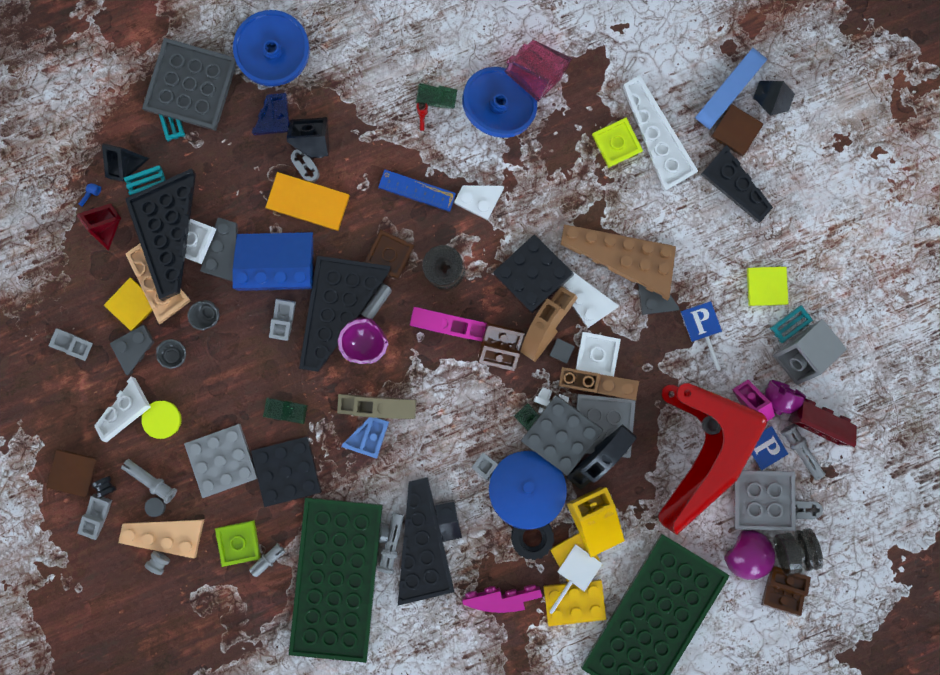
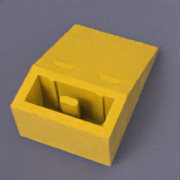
M600 487L566 503L590 557L625 541L616 507L607 487Z

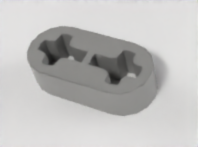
M298 149L294 150L291 154V160L305 181L316 182L319 178V171L310 157ZM298 154L303 156L302 158L305 162L303 165L297 160ZM309 167L311 171H314L312 178L310 176L306 177L308 173L305 168Z
M796 501V508H800V511H796V519H818L821 517L823 508L818 502ZM813 505V507L817 508V511L813 512L812 515L805 508H812Z

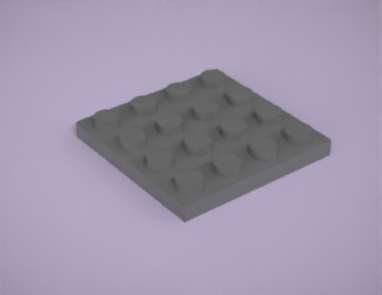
M164 38L142 109L150 113L216 131L237 65L235 58Z

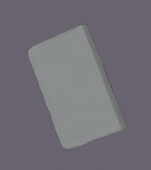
M382 283L361 312V315L373 319L392 292V289Z

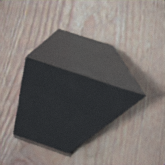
M759 81L753 99L770 116L789 111L795 93L784 81Z
M104 143L102 145L105 178L124 182V177L130 176L150 159L122 147Z

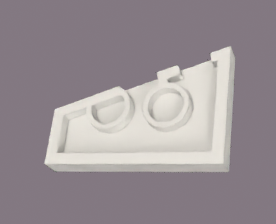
M132 376L128 379L126 388L123 391L120 390L117 394V400L112 407H108L95 424V428L104 442H108L151 407L136 378Z

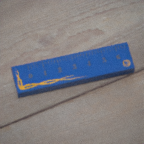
M385 169L378 186L379 189L448 212L451 211L456 196L454 192Z

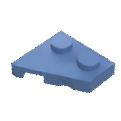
M369 417L341 447L377 459L389 421Z

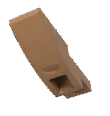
M561 286L551 300L546 299L528 329L520 350L522 354L534 362L537 361L558 331L555 328L578 299L574 293Z
M562 367L559 386L636 401L639 381Z

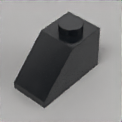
M455 499L436 503L435 508L443 542L462 538Z

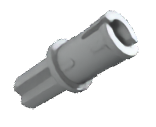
M277 543L266 554H262V558L250 567V573L258 577L269 566L272 567L273 563L286 553L284 548L280 547V544Z

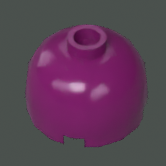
M770 380L765 390V397L772 403L774 413L782 415V413L791 414L798 411L803 405L806 395L797 389L794 391L789 388L790 385Z

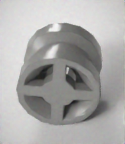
M153 551L150 561L145 563V568L154 574L162 575L164 572L163 568L170 562V559L160 552Z

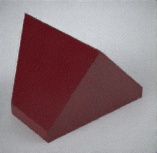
M111 203L78 213L77 217L87 231L109 251L121 217Z

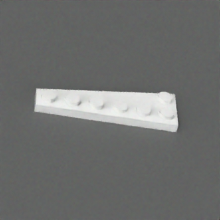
M639 75L623 85L624 92L663 190L667 191L696 174L698 170L641 76Z

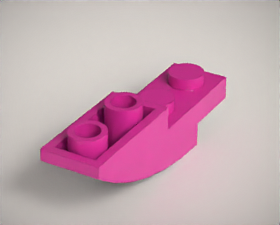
M413 307L410 326L481 342L487 325L485 322Z
M534 584L525 586L524 590L516 591V589L508 590L504 595H501L500 588L491 586L485 588L484 592L470 591L465 593V596L462 597L463 605L473 609L506 613L525 610L523 602L542 598L540 587H535Z

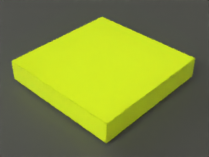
M627 117L592 133L608 168L643 151Z
M787 267L747 268L748 306L788 305Z

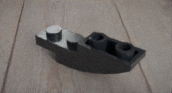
M622 424L595 446L594 452L574 467L567 476V479L580 490L591 481L595 483L620 460L637 439V436Z

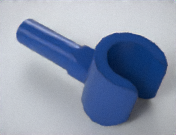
M92 183L86 186V193L78 204L83 207L91 194L98 196L101 192V187Z

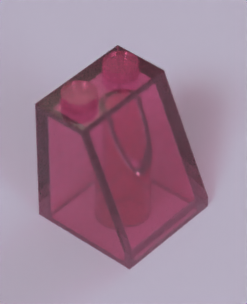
M532 40L528 45L526 43L523 44L516 56L513 54L507 60L505 73L539 102L562 79L572 58Z

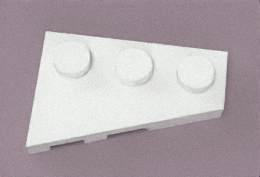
M575 273L562 286L578 297L572 307L587 328L619 307V305Z

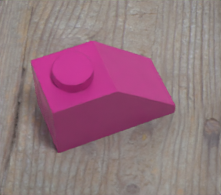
M749 380L732 389L742 405L763 413L767 421L775 417L772 403Z

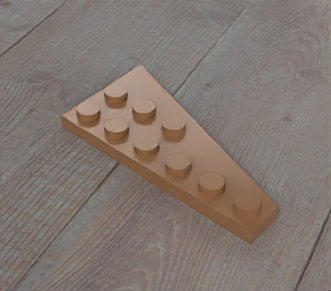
M564 224L560 243L562 246L591 258L597 264H603L608 267V270L633 283L637 282L645 286L648 291H654L662 295V298L666 300L670 298L676 246Z

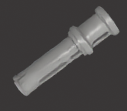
M792 424L784 428L781 434L785 435L791 444L790 448L796 450L814 477V480L823 478L826 474L807 447L806 438L802 437L797 430L798 426Z
M130 459L124 462L125 466L122 465V470L150 488V493L158 495L164 500L165 504H168L176 495L177 489H172L166 485L163 479H156Z
M399 513L392 514L388 541L385 544V548L380 552L382 557L380 565L376 569L380 572L389 574L394 572L392 568L394 560L398 556L396 548L405 516Z

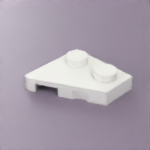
M463 185L454 204L488 220L504 187Z

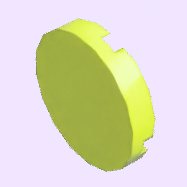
M155 401L149 404L151 407L142 414L144 431L156 439L171 437L179 430L181 425L180 411H178L173 403L168 401Z

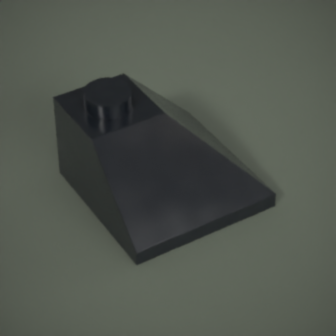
M328 118L290 120L287 142L308 157L323 158L328 156Z

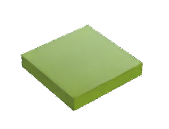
M254 520L215 528L222 567L261 559Z

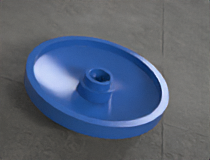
M264 10L251 15L239 26L233 41V54L238 67L251 81L263 86H280L291 82L304 70L309 59L310 44L303 26L293 16L278 10Z
M503 67L481 69L469 78L463 91L462 105L467 118L477 129L490 136L499 138L517 136L527 130L536 116L537 98L532 86L524 77L510 69Z
M520 451L507 456L498 464L491 475L489 482L491 505L504 522L515 528L525 530L541 528L552 522L565 504L567 486L562 471L534 451Z

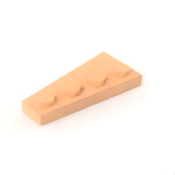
M139 243L126 253L159 325L190 302V299L182 290L178 295L164 301L160 300L141 244Z
M204 519L123 523L118 543L196 558Z

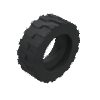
M549 524L537 528L542 534V540L535 547H529L524 543L523 534L526 531L525 529L512 528L511 541L515 551L521 557L532 560L541 559L544 555H547L554 543V533Z

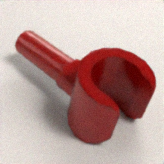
M419 103L416 106L420 118V131H424L425 115L428 113L427 103H425L426 108L424 110L419 109Z

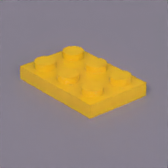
M601 579L592 580L585 592L572 583L553 614H550L549 611L568 583L543 586L548 626L606 620Z

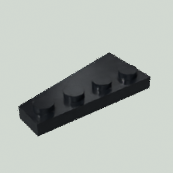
M726 145L701 175L760 223L773 207L761 190L751 181L752 178L748 173L746 174L740 166L741 163L732 155L730 148Z

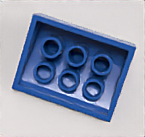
M313 232L237 234L233 261V289L237 291L312 289L314 278Z

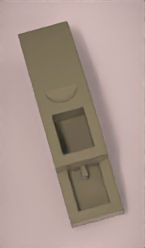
M338 394L337 413L360 417L415 419L417 400Z

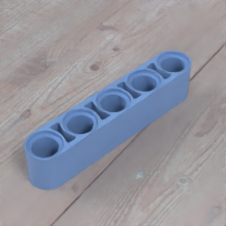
M752 48L701 109L695 119L710 130L767 61V58L755 48Z

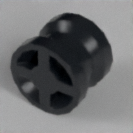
M110 476L91 484L97 491V498L104 497L117 490L111 484L112 479Z

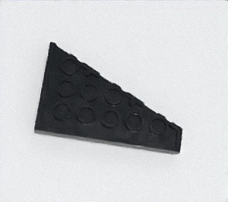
M192 168L125 198L158 297L162 301L181 292L196 173Z
M317 256L299 369L320 372L337 348L342 328L349 321L358 318L391 271V266Z

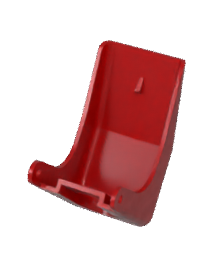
M684 383L679 387L675 385L665 386L661 392L663 400L692 414L701 424L706 416L713 417L720 425L721 431L715 435L705 432L704 444L692 467L658 514L661 525L676 535L738 480L767 425V419L763 413L689 383ZM669 391L674 392L673 397H669Z

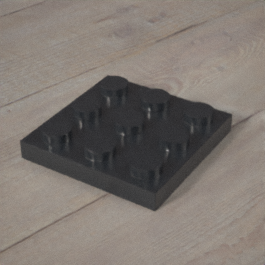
M534 234L493 272V275L531 313H534L546 299H549L574 276V273Z
M308 436L251 451L264 507L322 492Z

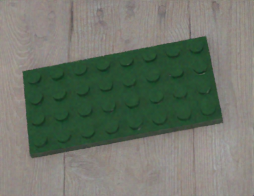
M305 498L289 655L367 663L383 504Z
M661 533L581 665V669L590 675H671L730 575Z

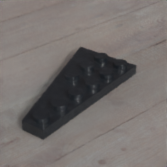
M428 477L409 481L397 606L455 592Z

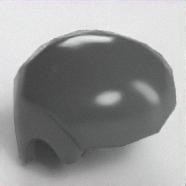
M198 301L190 307L187 313L188 322L193 328L198 330L211 328L218 323L217 321L220 318L219 308L211 301Z
M164 340L156 348L157 361L165 368L173 369L180 367L185 361L186 349L177 340Z

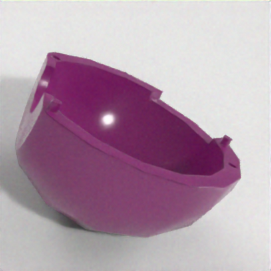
M367 317L355 318L342 328L338 338V347L343 357L349 362L372 364L380 360L386 353L388 340L382 329L372 319Z
M743 530L737 537L736 544L727 552L724 559L728 569L735 576L745 580H758L768 575L775 564V550L771 541L764 534L755 530Z

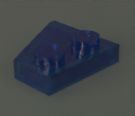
M286 93L269 94L266 96L264 107L258 115L255 128L253 127V135L288 132L289 112Z

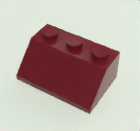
M805 399L800 409L795 413H791L788 419L789 422L839 446L853 448L856 446L857 426L850 423L851 419L842 415L840 417L833 415L834 411L826 407L821 409L815 406L816 403L812 400Z

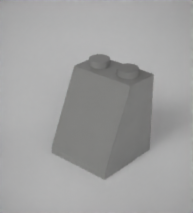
M821 319L807 327L773 356L794 383L799 385L821 375L847 348L826 322Z

